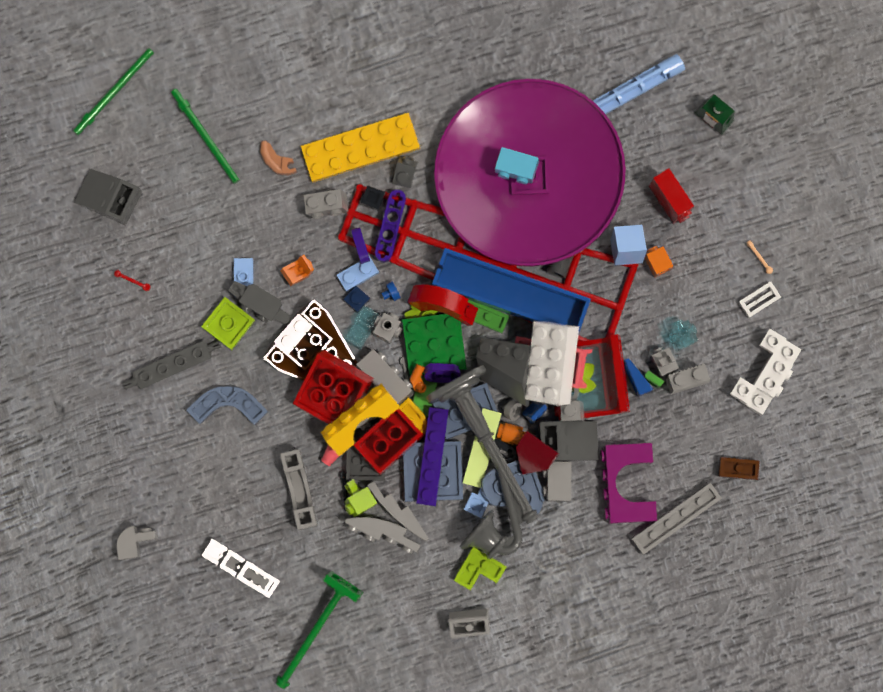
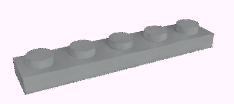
M709 483L633 537L632 541L642 555H644L722 498L713 485Z

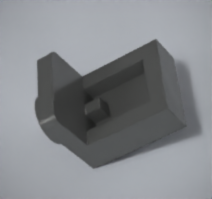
M408 156L400 157L392 183L411 188L418 162Z

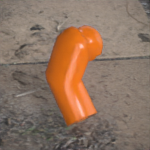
M416 364L409 381L415 392L424 393L426 385L421 375L425 367Z

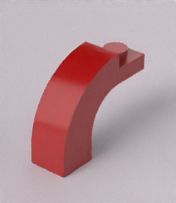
M414 285L407 303L420 311L434 310L443 312L467 326L473 325L479 309L468 302L469 299L465 296L433 285Z

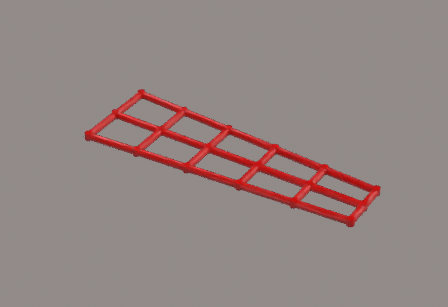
M358 184L338 235L340 242L356 247L354 239L347 236L353 218L381 227L383 222L381 219L356 211L362 193H365L367 188L362 184ZM385 192V200H388L390 193ZM399 195L392 198L396 203L403 200ZM406 198L405 205L410 207L403 226L399 227L398 234L400 235L392 258L388 262L433 281L435 273L399 258L406 237L443 250L446 248L590 298L591 302L615 310L605 338L615 334L639 264L621 265L629 267V271L616 303L571 287L581 255L614 263L613 255L588 248L574 255L568 274L562 284L517 268L516 265L498 262L463 249L465 242L460 236L456 246L409 230L417 209L442 216L445 215L441 207L420 202L416 199ZM365 244L367 252L375 256L376 248ZM379 251V254H381V258H384L385 255H389V253ZM578 335L577 342L589 340ZM597 346L588 347L599 352V348Z

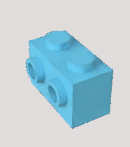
M502 147L495 172L501 178L509 179L511 177L517 179L518 183L527 185V183H533L539 158Z

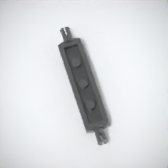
M218 340L209 345L205 341H201L133 371V378L123 382V385L129 384L125 386L126 390L135 385L143 389L211 359V352L221 348V345H217L219 344Z

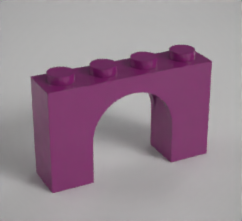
M652 443L605 445L604 450H601V461H605V469H602V479L606 481L603 497L604 500H607L608 508L604 509L605 520H608L609 524L657 521L656 501L630 502L624 499L616 488V477L623 467L633 464L653 463Z

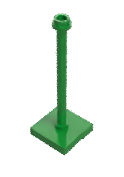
M333 571L325 576L323 582L333 587L335 593L282 677L278 676L276 678V685L282 689L289 687L290 683L288 680L341 597L346 596L357 602L364 593Z

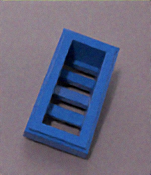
M629 358L625 359L624 367L636 396L640 397L653 391L652 386Z
M534 401L523 411L522 415L533 424L546 412L547 406Z

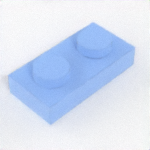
M370 258V262L361 264L359 261L337 274V277L345 291L348 292L355 286L379 274V271Z

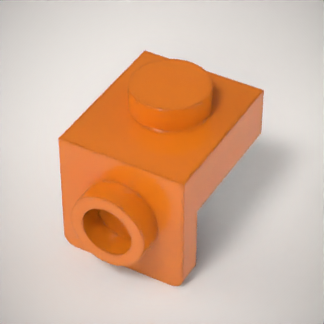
M303 254L297 261L283 267L280 272L291 287L308 278L314 271L311 261Z

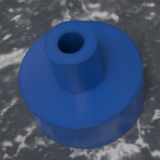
M393 281L386 284L388 290L381 293L384 300L392 297L393 301L401 298Z

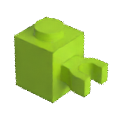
M354 479L344 486L351 495L344 501L346 504L345 509L354 518L377 504L369 488L366 487L359 491Z

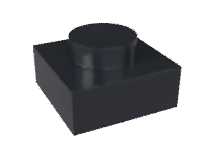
M367 186L360 203L379 211L385 192Z

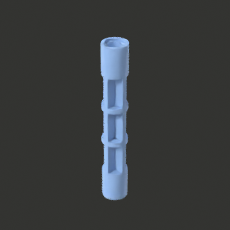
M675 54L598 97L593 102L607 114L662 82L667 81V79L685 71L684 63L679 55Z

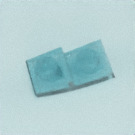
M364 305L344 338L345 342L361 350L380 314Z

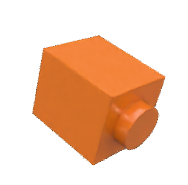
M655 246L647 250L648 254L644 258L654 278L670 271L674 267L664 246L660 248Z

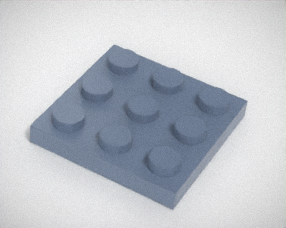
M461 441L444 442L437 501L463 500ZM425 443L414 444L403 455L405 502L417 501Z

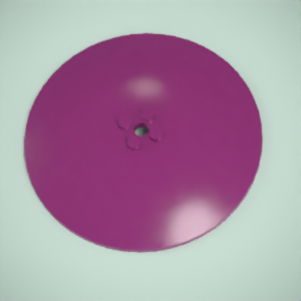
M519 79L486 89L469 100L456 113L440 140L435 160L434 177L442 211L451 227L464 242L474 250L495 261L509 265L533 267L549 265L568 259L586 249L601 236L611 223L620 205L625 185L626 166L622 144L617 131L596 103L581 92L561 83L543 79ZM502 147L539 158L533 183L525 185L518 183L517 179L511 177L504 179L498 176L495 172V167Z

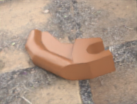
M267 141L261 142L260 153L265 164L276 174L292 175L297 173L296 168H288L289 164L294 163L292 158L277 155L270 143H267Z

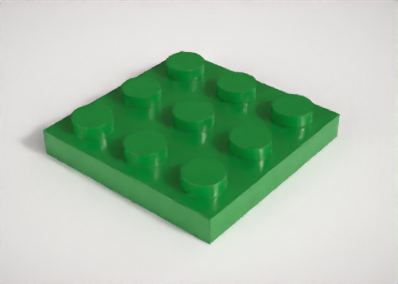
M448 314L402 319L409 376H411L416 364L423 367L431 363L455 364L460 370L467 369L461 322Z

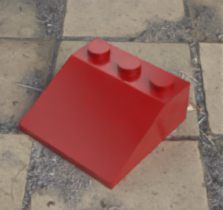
M323 350L317 354L293 404L325 423L331 424L343 412L354 406L358 400L365 397L374 378Z

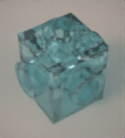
M681 319L672 323L673 327L670 328L668 337L671 343L676 345L678 351L699 341L696 336V327L693 323L690 324L689 320L683 322Z

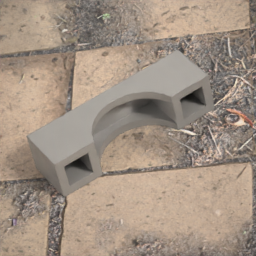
M297 449L281 453L280 456L291 494L297 529L300 531L317 527L318 522L301 451Z

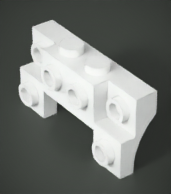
M772 329L767 331L759 345L771 353L754 383L751 384L740 377L730 393L731 396L741 401L760 416L763 415L772 398L778 397L782 392L783 387L781 385L784 380L788 381L793 373L791 368L801 352L800 348L788 342L785 337Z

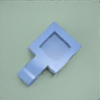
M479 488L477 494L471 492L463 509L482 518L488 502L482 495L481 488Z

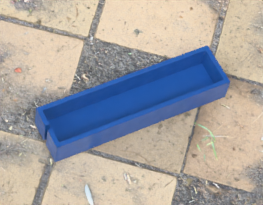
M446 248L443 251L439 268H437L432 282L433 286L454 291L465 296L470 301L530 322H551L578 326L579 332L591 300L582 295Z

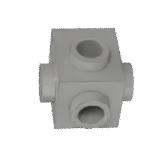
M391 312L389 314L384 313L382 317L378 316L374 323L376 328L373 331V335L391 344L393 338H398L403 329L400 327L401 321H399V317Z

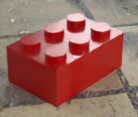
M398 408L386 419L382 418L353 446L381 476L423 437V433Z

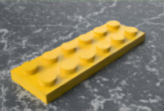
M408 112L302 145L301 149L312 183L419 150L420 146Z

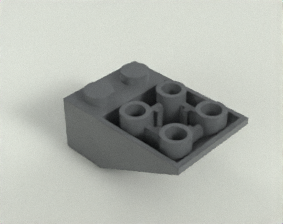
M90 169L74 203L126 226L142 191L138 186L122 179Z
M555 421L539 423L540 440L559 453L554 462L599 460L597 422Z

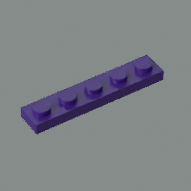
M429 407L416 504L436 506L449 410Z

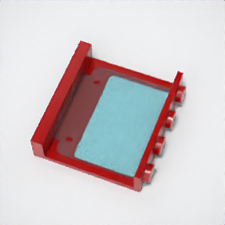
M614 334L607 338L577 342V348L592 349V353L586 356L585 363L594 364V373L591 380L597 385L591 392H579L577 401L580 400L584 403V418L630 412L621 336ZM557 405L554 407L556 418L559 417L561 421V405Z

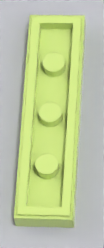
M482 408V413L489 429L494 433L492 438L495 439L501 413ZM476 435L463 483L481 488V480L485 476L490 456L482 442L478 443Z

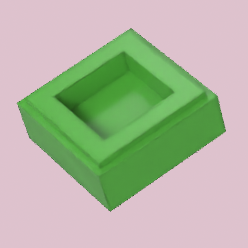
M649 370L644 375L648 383L657 389L664 383V380Z

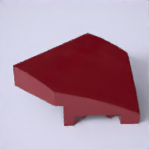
M526 431L516 446L522 475L549 470L559 455L557 451L528 431Z

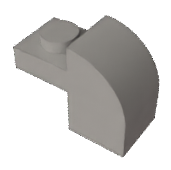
M137 526L125 529L117 540L118 560L140 558L139 542L158 539L157 531H152V528L140 529V533H138Z

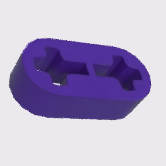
M360 227L352 229V236L361 264L370 262Z
M431 363L426 365L424 369L425 379L429 382L450 383L461 377L460 368L455 364Z

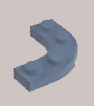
M221 386L207 391L186 410L199 424L203 423L214 411L225 406L237 408L254 425L268 413L250 393L241 388Z

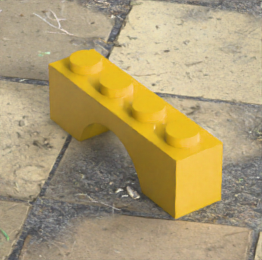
M381 383L374 387L365 397L358 400L349 410L343 412L334 422L327 425L320 433L330 447L340 456L354 445L353 434L360 422L370 417L386 419L400 406Z

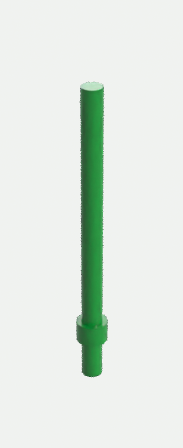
M150 48L142 54L97 105L82 117V121L73 130L78 136L88 125L90 126L95 121L94 118L154 54Z
M177 88L172 90L171 94L177 101L178 108L186 114L233 184L239 182L240 179L191 110V105L187 99L184 100Z

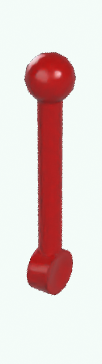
M119 270L114 272L115 277H121L142 287L145 291H150L151 289L149 284L136 281L121 274Z

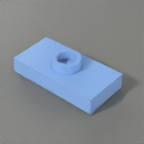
M234 258V281L245 286L254 284L253 258Z

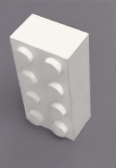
M551 322L533 323L525 393L526 400L555 405L570 404L579 332L578 326Z

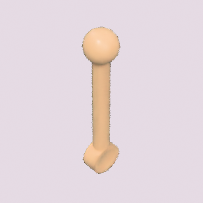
M750 240L747 241L748 247L752 249L766 268V273L771 274L773 268L767 265Z

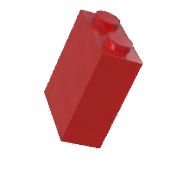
M670 168L652 179L649 188L673 224L678 221L682 223L687 220L692 214L691 211L694 205Z

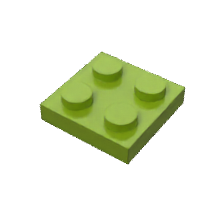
M224 297L201 327L230 350H233L256 320Z

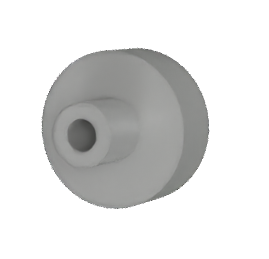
M515 400L505 403L502 407L504 416L512 421L517 420L523 411L522 404Z

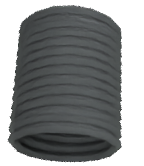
M574 256L549 264L547 272L556 277L566 278Z

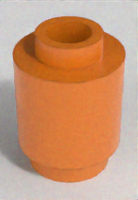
M500 423L497 438L501 439L502 442L518 445L526 432L523 431L521 426Z

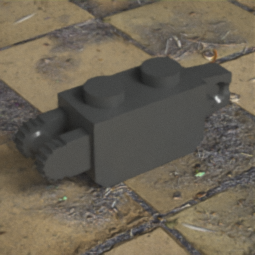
M234 281L229 288V292L242 303L240 307L249 313L251 310L258 313L257 318L267 323L268 320L272 322L275 319L283 324L290 322V316L280 309L282 306L281 300L255 284L245 286Z

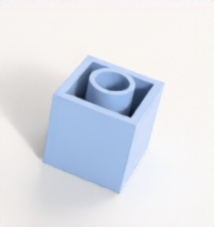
M643 225L614 227L610 239L614 265L643 263L647 251Z

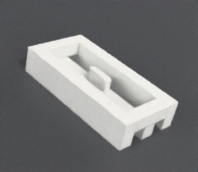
M770 281L739 301L738 304L741 305L742 310L747 314L746 316L750 318L780 299L781 296ZM767 288L771 289V291L746 306L745 302ZM770 295H775L774 298L750 312L749 309Z

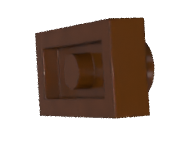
M720 457L718 477L758 480L760 461Z

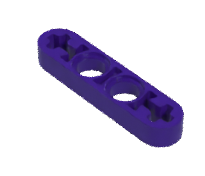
M401 190L392 191L388 198L375 250L376 259L382 263L391 260L406 203L405 193ZM397 194L403 199L397 205V208H401V210L389 208L390 206L394 207L395 200L392 198L396 197ZM391 212L397 213L398 220L395 222L389 221L387 218L388 214ZM385 231H392L394 237L391 240H385L383 238ZM381 242L392 244L391 247L387 245L386 251L389 255H385L384 258H381V254H379V251L382 252L384 244H380Z

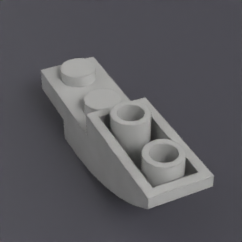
M348 518L345 520V523L348 524V529L355 533L360 530L365 533L364 538L375 542V540L380 541L382 536L385 535L386 541L394 545L396 542L402 544V549L410 554L413 551L418 552L421 545L404 537L407 529L397 524L375 518Z

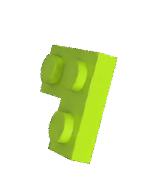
M473 547L454 581L469 590L472 589L480 574L498 583L507 566L493 558L488 559L487 554Z

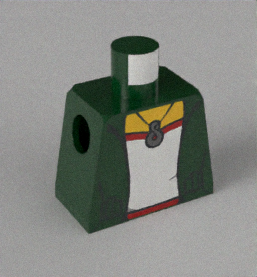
M715 94L706 98L694 112L720 135L734 122L735 111Z

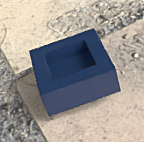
M355 286L343 300L359 313L369 302L370 297Z

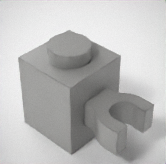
M660 347L652 351L654 355L650 357V360L659 378L679 369L670 348L664 349Z
M574 388L575 393L571 396L570 404L561 405V421H585L584 403L580 400L577 401L579 388Z

